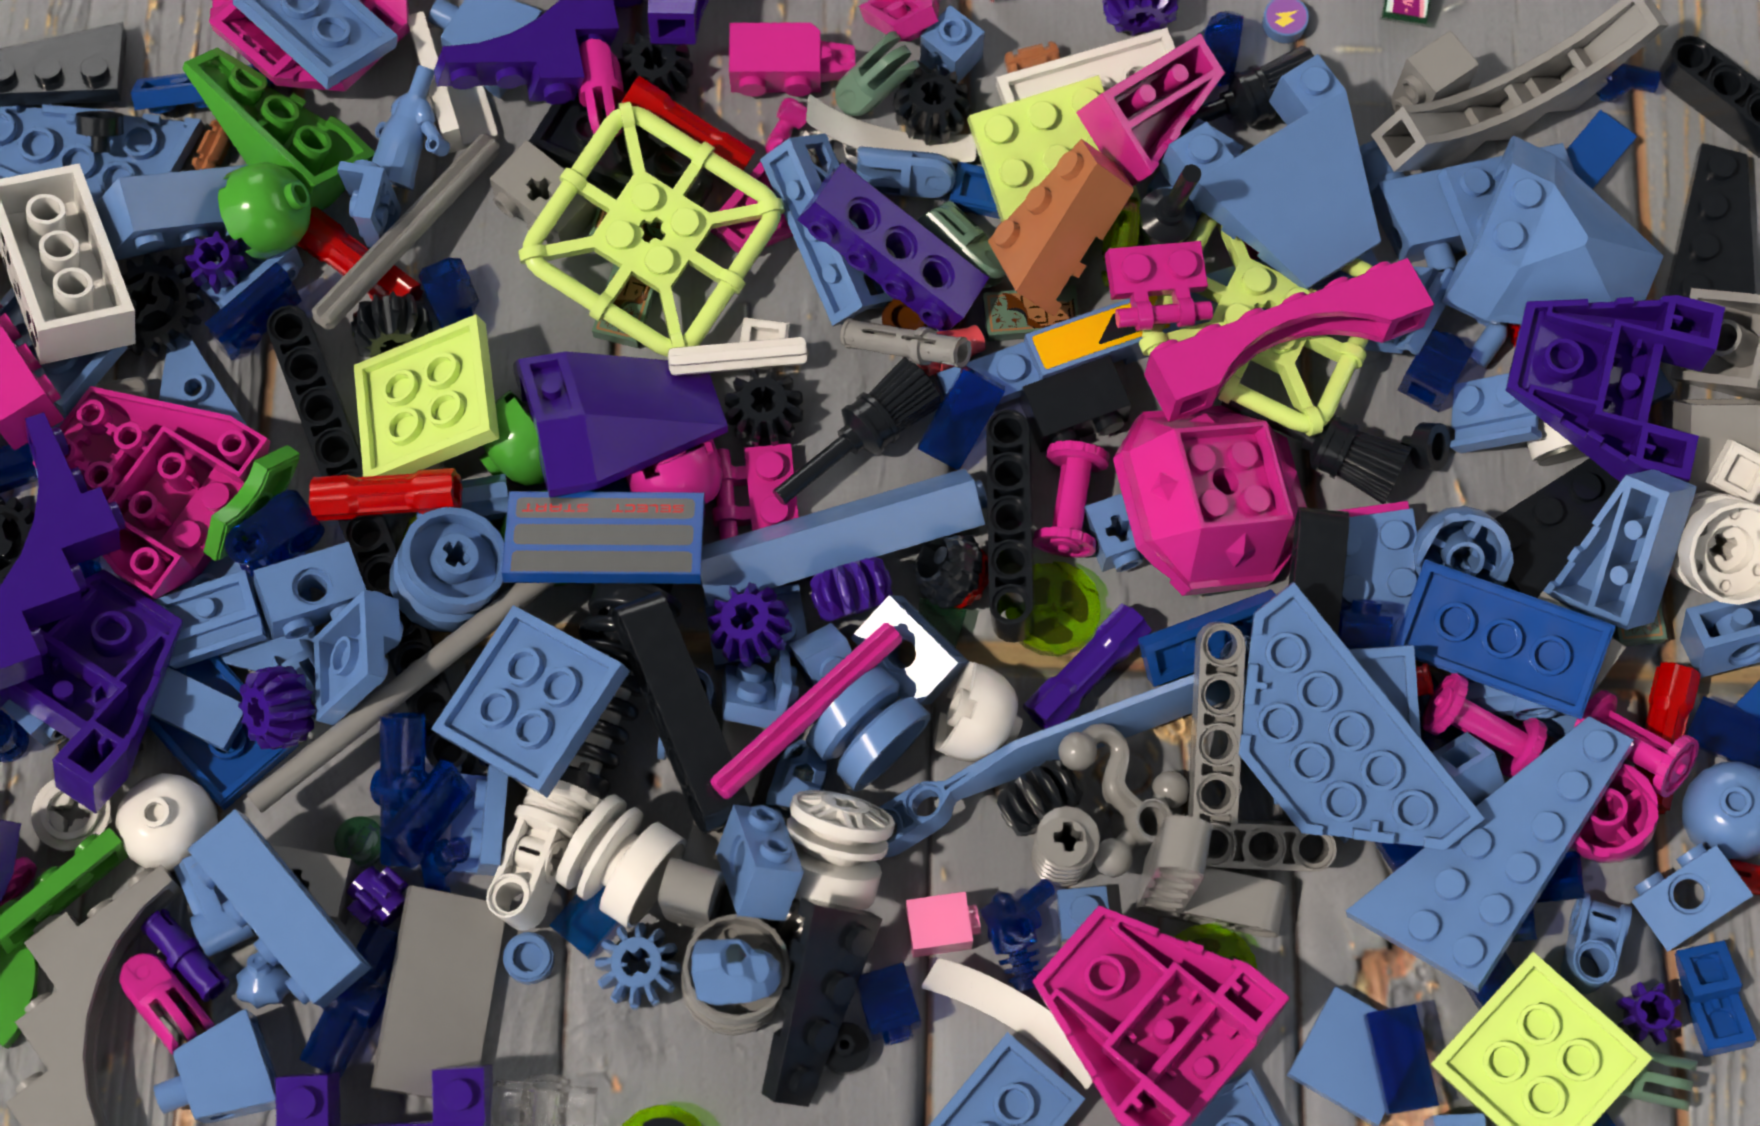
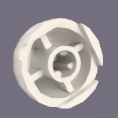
M976 662L966 663L958 673L946 696L952 699L947 714L942 712L939 714L933 736V748L953 759L977 762L1002 748L1005 743L1009 744L1016 740L1020 733L1023 719L1017 716L1018 699L1015 689L1003 675L983 664Z
M162 773L146 777L131 787L119 803L115 820L117 835L123 842L124 850L135 863L145 869L154 868V870L162 865L168 871L174 872L173 867L177 866L182 859L191 855L187 849L218 824V809L204 788L185 776Z

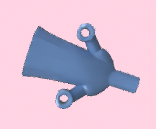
M420 65L417 66L409 92L401 95L392 103L390 119L377 125L375 135L379 138V142L371 161L385 169L391 185L411 191L414 190L415 176L425 136L427 138L425 142L427 151L444 157L450 150L449 142L444 140L434 124V112L426 100L434 77V71Z

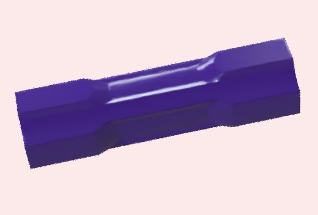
M1121 603L1096 629L1091 641L1056 676L1048 678L1023 704V709L1030 716L1031 720L1042 730L1068 721L1078 711L1082 700L1117 663L1127 660L1139 647L1138 638L1152 633V629L1146 623L1145 618L1134 608Z

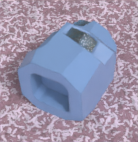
M800 739L785 749L777 763L765 806L774 810H780L785 818L792 816L790 805L792 797L796 793L807 790H823L827 779L828 769L826 760L823 761L806 744V741Z
M705 939L695 941L692 952V976L697 1000L714 1005L749 1003L768 997L776 991L782 977L781 965L768 952H764L763 949H754L741 939Z

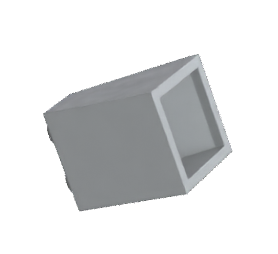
M1663 399L1665 427L1699 436L1692 472L1688 483L1697 486L1695 494L1704 491L1725 493L1705 483L1728 439L1760 454V399ZM1760 492L1754 501L1758 505H1760Z

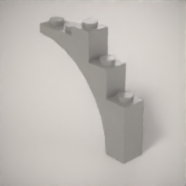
M1620 0L1575 34L1521 66L1482 85L1453 96L1427 103L1402 106L1371 135L1394 172L1443 169L1458 165L1485 141L1510 140L1513 136L1518 137L1547 112L1575 111L1608 84L1607 76L1669 25L1653 0Z
M162 865L155 870L154 868H148L138 873L128 883V890L116 899L112 900L109 898L103 900L90 909L86 915L88 919L85 922L81 923L79 919L68 912H64L62 915L54 914L41 921L33 930L35 935L24 942L57 991L53 994L46 992L33 999L24 1009L26 1014L15 1021L48 1069L44 1074L37 1072L24 1079L15 1089L18 1094L6 1102L21 1126H108L100 1102L96 1064L100 1021L111 984L130 947L141 935L142 924L156 911L160 912L183 891L181 884L175 876Z

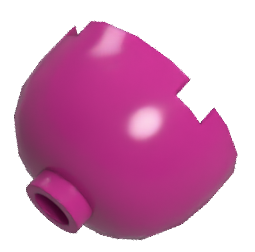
M708 440L695 446L694 451L689 453L683 451L626 476L625 479L630 492L704 493L706 505L717 496L722 486L723 477L720 457L713 440Z
M1623 764L1571 848L1582 857L1599 863H1619L1638 855L1651 841L1659 820L1657 794L1648 778L1633 766Z

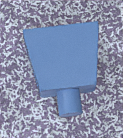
M436 0L429 12L428 22L444 30L441 35L443 47L479 43L512 33L538 19L542 15V11L514 0H464L460 7L446 0ZM484 86L487 91L499 99L507 90L498 86Z
M1443 169L1378 182L1372 197L1374 212L1399 261L1406 258L1409 259L1410 263L1426 260L1427 266L1436 268L1438 272H1444L1445 268H1451L1455 271L1457 264L1454 254L1463 251L1465 246L1437 177Z
M247 1009L235 1013L178 1047L173 1052V1057L179 1076L154 1085L157 1103L164 1114L189 1105L194 1119L204 1124L276 1109L275 1077L277 1075L258 1018Z

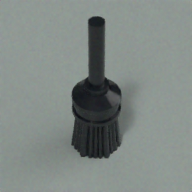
M1300 46L1261 67L1252 65L1243 72L1236 71L1231 73L1228 90L1221 92L1219 99L1201 105L1180 132L1189 130L1197 118L1204 122H1211L1224 116L1229 120L1238 117L1247 127L1255 126L1257 122L1262 120L1274 119L1276 110L1269 103V100L1281 76L1314 57L1311 49Z
M1193 164L1186 165L1172 189H1156L1144 197L1135 215L1137 214L1135 246L1187 241L1196 225V210L1189 197L1201 178V170L1198 166ZM1135 216L1131 223L1129 239L1124 246L1122 245V247H1131V236L1133 225L1135 222ZM1125 228L1122 230V236H1123V237H1124Z
M903 357L868 394L865 392L857 396L854 403L842 408L841 414L844 427L838 431L839 437L773 490V494L781 504L786 505L850 452L857 454L864 449L874 455H880L889 443H894L900 438L899 433L939 409L942 404L940 401L941 394L921 368L915 363L913 364L906 357Z
M1232 400L1229 404L1223 401L1221 403L1222 406L1244 416L1267 421L1272 429L1303 442L1301 448L1309 451L1311 469L1315 471L1319 469L1330 474L1329 477L1333 479L1337 475L1381 504L1386 503L1412 447L1358 431L1360 425L1355 423L1352 425L1345 422L1338 415L1331 418L1328 424L1323 427L1322 433L1309 437L1304 432L1289 429Z

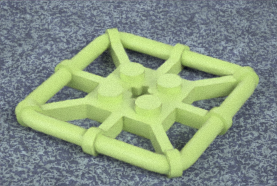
M630 102L619 103V109L612 111L604 119L572 168H565L559 177L561 184L527 232L522 244L523 248L518 251L521 264H526L527 268L539 279L590 310V317L598 322L604 319L655 353L668 357V351L671 348L699 346L733 294H740L746 285L743 279L776 231L781 214L785 212L782 198H777L775 193L765 184L714 152L715 147L706 141L700 144L649 110L639 106H631ZM635 125L643 128L692 160L673 189L645 172ZM623 127L633 176L617 200L590 184L586 179L619 130ZM705 168L758 203L710 213L685 196ZM576 193L607 212L592 236L542 245ZM761 219L728 269L720 267L697 252L711 229ZM654 221L660 223V231L665 237L662 240L653 238L650 243L644 241V230L640 227L644 223L652 224ZM596 252L618 266L619 270L605 291L599 295L547 261ZM687 265H690L717 282L718 285L686 333L682 336L672 288ZM631 276L660 294L669 338L661 335L613 304Z
M1202 212L1187 242L1201 241L1203 251L1217 225L1236 270L1228 286L1207 277L1208 287L1204 292H1196L1218 303L1210 322L1168 333L1162 332L1166 324L1153 325L1152 330H1143L1139 346L1144 356H1150V352L1165 341L1176 339L1179 342L1188 339L1211 324L1218 323L1223 326L1237 321L1243 314L1252 309H1269L1280 305L1293 294L1305 292L1308 295L1316 292V290L1312 288L1306 290L1299 287L1278 271L1251 259L1244 242L1240 238L1232 239L1221 231L1222 225ZM1356 259L1342 268L1341 271L1357 277L1365 274L1372 265L1361 259ZM1159 296L1155 305L1173 304L1172 296ZM1327 335L1305 336L1280 343L1253 357L1251 361L1280 374L1294 409L1240 383L1250 360L1240 367L1222 387L1218 399L1227 404L1232 400L1289 429L1304 432L1309 437L1320 434L1323 431V427L1334 416L1355 369L1362 367L1367 355L1365 347L1369 340L1350 336L1347 342L1342 343ZM1303 346L1337 362L1317 407L1313 406L1295 364Z

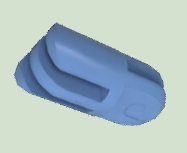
M860 146L857 150L858 163L856 174L882 194L933 199L945 196L954 186L955 168L953 163L944 155L931 152Z

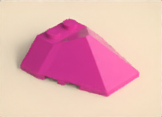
M1099 905L1033 980L1034 986L1115 1119L1122 1126H1191L1256 1049L1290 1000L1287 994L1250 964L1235 958L1230 960L1205 950L1204 946L1189 940L1188 943L1159 932L1158 928Z

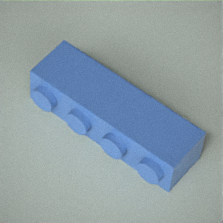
M236 809L233 810L187 849L197 861L191 867L193 872L210 890L217 885L228 899L222 905L225 911L241 928L249 924L259 937L253 943L270 965L275 966L280 962L291 976L285 983L302 1004L306 1005L309 1001H312L313 1004L325 1008L372 968L250 819Z

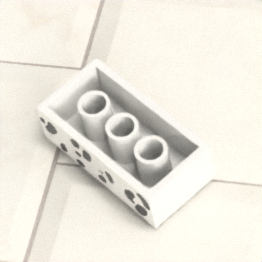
M80 163L0 179V253L40 365L136 344L135 309Z

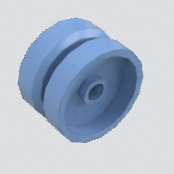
M443 507L424 513L410 525L390 568L389 589L393 598L399 599V609L413 623L428 630L454 632L490 604L496 596L503 582L501 574L504 551L503 538L500 532L485 517L468 509Z
M883 666L875 667L866 672L841 693L822 713L806 737V744L823 761L841 756L838 762L837 775L854 792L864 789L886 772L916 741L931 719V714L914 697L899 699L895 702L898 697L900 683Z

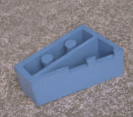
M248 165L118 178L95 203L115 259L121 260L177 247L196 245L194 241L196 238L203 240L213 237L215 231H218L225 240H232L233 238L228 233L220 214L218 192L219 189L226 187L228 179L223 178L227 173Z
M1655 469L1625 475L1593 520L1592 524L1594 526L1582 543L1573 548L1567 557L1569 561L1557 578L1549 582L1544 592L1556 600L1625 630L1653 623L1697 486Z

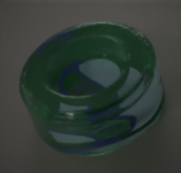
M357 816L346 820L340 825L335 834L334 846L337 854L340 857L352 859L359 868L374 865L382 858L386 850L387 841L384 831L377 822L368 817Z

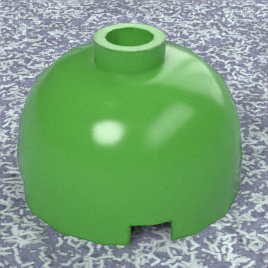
M267 162L244 166L225 175L223 179H228L226 187L219 189L218 192L220 214L233 240L242 238L251 247V249L245 251L251 257L265 260L293 248L300 242L310 226L311 206L310 195L306 186L295 175L283 166Z
M509 390L495 401L500 439L483 445L485 453L479 459L492 476L505 474L515 484L524 486L542 484L545 480L540 466L538 436L532 415L529 412H525L523 407L526 405L513 391Z

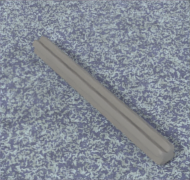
M486 133L479 135L313 307V320L326 330L333 329L499 155L500 151L498 148L500 145L498 141Z

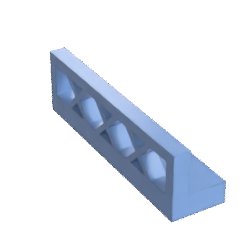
M826 133L788 138L763 156L760 161L776 197L783 199L785 208L783 214L832 326L843 324L847 319L854 318L865 310L884 307L893 301L894 298L890 297L880 284L863 271L850 266L844 256L826 242L814 238L808 231V228L797 221L823 181L839 166ZM809 149H815L822 169L813 163L808 152ZM850 219L851 223L855 227L859 228L858 225L852 219ZM864 275L873 281L878 293L877 295L871 296L863 278Z

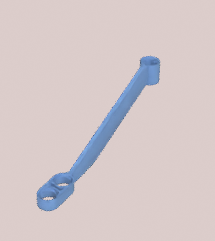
M1244 636L1246 645L1245 666L1248 665L1250 636ZM1232 639L1224 645L1220 658L1228 655L1231 651ZM1246 668L1245 671H1244V693H1245V684H1246L1247 668ZM1194 674L1014 740L945 781H923L912 786L880 806V808L893 817L894 823H897L895 835L887 841L889 848L885 857H894L945 826L952 816L953 808L957 801L1015 780L1021 774H1025L1033 767L1040 766L1046 761L1060 760L1058 747L1062 739L1069 733L1082 732L1090 725L1104 723L1115 727L1122 733L1124 738L1192 714ZM1224 680L1212 682L1207 687L1205 694L1208 704L1213 706L1229 699L1231 694L1230 687ZM1098 743L1097 749L1106 745L1104 743ZM929 797L939 798V805L932 814L918 816V807L923 800Z

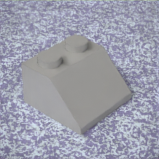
M1691 288L1689 298L1725 307L1717 350L1701 372L1673 365L1670 379L1736 397L1760 399V294Z

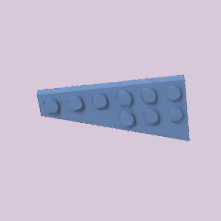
M47 104L42 105V108L0 106V179L80 163L93 201L96 203L120 177L179 172L205 126L202 120L197 118L185 117L184 121L165 120L160 115L143 114L142 117L123 116L124 134L110 136V152L96 153L91 151V136L76 133V113L112 110Z
M1588 716L1478 804L1476 808L1485 818L1482 822L1446 850L1423 848L1346 910L1347 917L1479 993L1632 751L1634 739Z

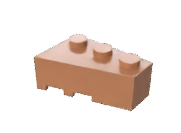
M1083 139L1071 151L1065 153L1060 158L1057 166L1038 186L1028 193L1023 203L1007 220L998 225L994 234L987 240L1015 291L1052 316L1056 315L1062 305L1056 299L1071 275L1079 278L1086 266L1080 261L1095 237L1100 240L1104 239L1134 191L1119 165Z

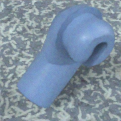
M1476 319L1478 323L1483 324L1486 328L1466 356L1481 367L1486 368L1507 339L1508 323L1492 324Z

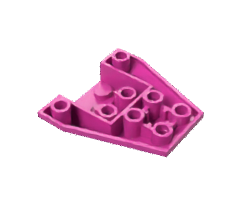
M93 386L87 389L59 426L68 444L69 454L64 457L70 469L75 467L80 469L88 491L101 487L108 503L116 501L125 521L126 528L120 530L121 549L102 555V557L118 576L154 599L196 578L204 571L212 560L203 553L212 515L225 507L239 492L250 474L254 461L268 454L271 443L268 438L230 415Z

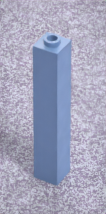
M964 468L703 545L701 587L708 606H713L715 603L714 599L730 600V586L735 587L740 594H743L750 581L756 584L760 592L767 586L769 588L777 587L814 576L825 570L853 561L878 557L985 525L982 509L987 508V496L981 480L974 481Z

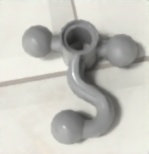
M1099 723L1090 725L1082 732H1072L1065 736L1058 747L1059 758L1063 765L1071 770H1086L1094 764L1097 758V744L1104 743L1108 747L1110 755L1103 776L1102 794L1114 813L1110 824L1114 838L1105 839L1099 844L1094 864L1098 871L1105 876L1119 877L1126 873L1133 863L1132 850L1136 847L1152 844L1165 817L1173 815L1170 809H1177L1187 801L1189 797V784L1186 778L1179 772L1164 771L1153 780L1151 785L1152 797L1141 801L1129 790L1125 782L1130 755L1127 741L1115 727ZM1140 816L1144 821V831L1140 826Z

